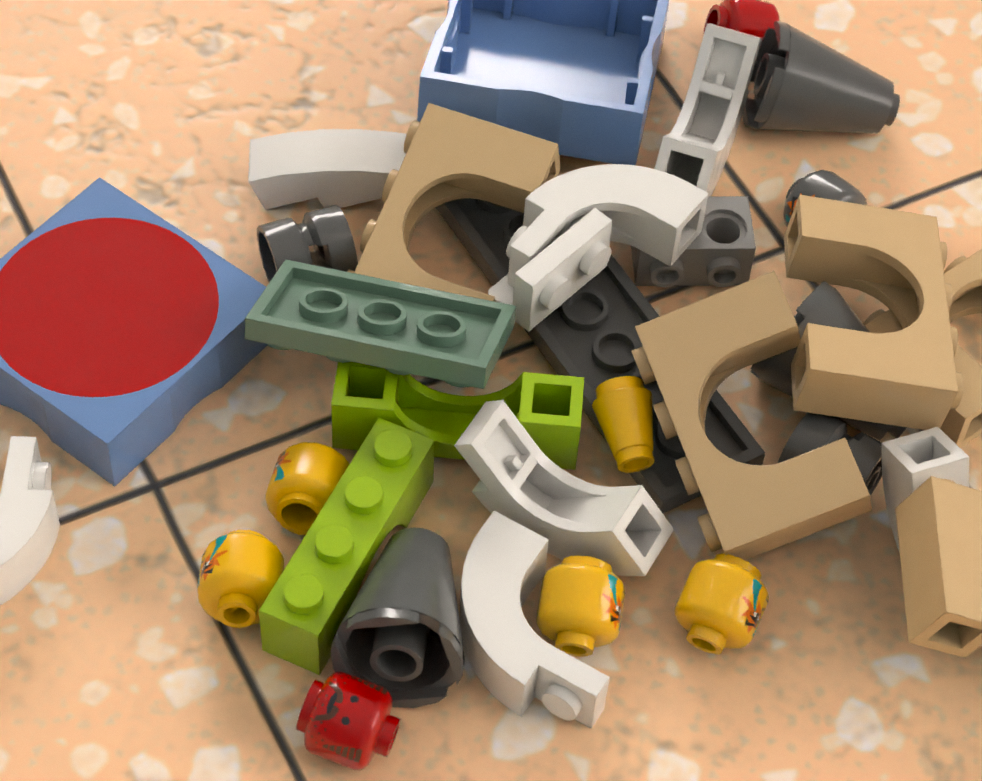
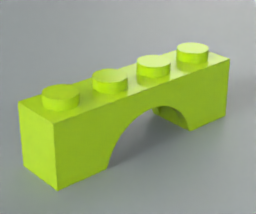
M338 362L331 402L332 448L359 450L378 417L434 439V457L465 460L454 445L486 401L504 400L536 445L551 461L562 469L576 470L581 431L584 377L522 372L511 385L497 392L477 396H461L429 388L418 382L410 374L398 375L387 371L385 368L356 362Z
M378 417L259 609L263 651L315 674H321L331 657L334 635L355 600L367 569L378 548L390 531L397 525L407 528L433 484L434 439Z

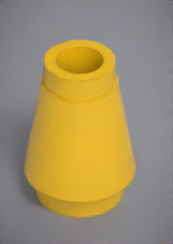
M620 376L604 381L595 390L596 399L592 404V408L613 457L617 462L618 470L632 473L651 467L654 464L652 392L646 389L643 380L636 376Z

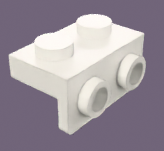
M594 208L518 270L514 276V287L508 284L507 274L488 290V295L494 296L496 302L516 306L515 322L527 331H531L607 267L612 252L609 246L613 220Z

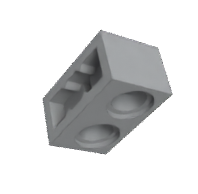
M708 196L702 232L671 267L631 246L635 285L663 288L673 286L728 287L749 281L756 247L748 196Z

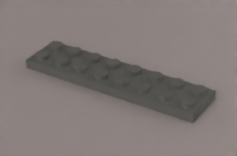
M473 198L456 199L436 207L492 286L508 274L509 257L506 255L507 246L513 234L523 226L524 213ZM612 254L607 267L593 277L531 331L525 329L557 375L584 377L582 409L606 442L607 440L592 408V404L596 399L595 390L604 381L615 377L636 376L642 379L632 354V350L642 347L635 326L660 317ZM657 381L644 384V387L652 392L653 405L664 401ZM715 390L705 415L706 436L727 457L744 464L762 466L765 457L764 450L719 392ZM653 407L654 464L645 470L629 474L637 485H642L664 514L701 496V492L688 495L675 460L685 457L686 454L678 435L666 440Z

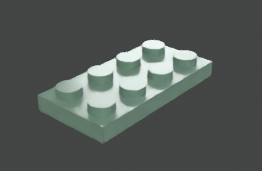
M285 259L245 317V339L265 343L278 350L294 349L323 355L335 362H356L385 368L393 374H414L442 380L455 387L471 386L484 389L514 328L516 306Z

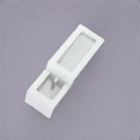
M319 129L251 139L248 182L265 210L318 198L324 208L333 205L343 208L381 199L384 184L389 173L393 169L399 171L405 158L404 141L406 134L365 129Z

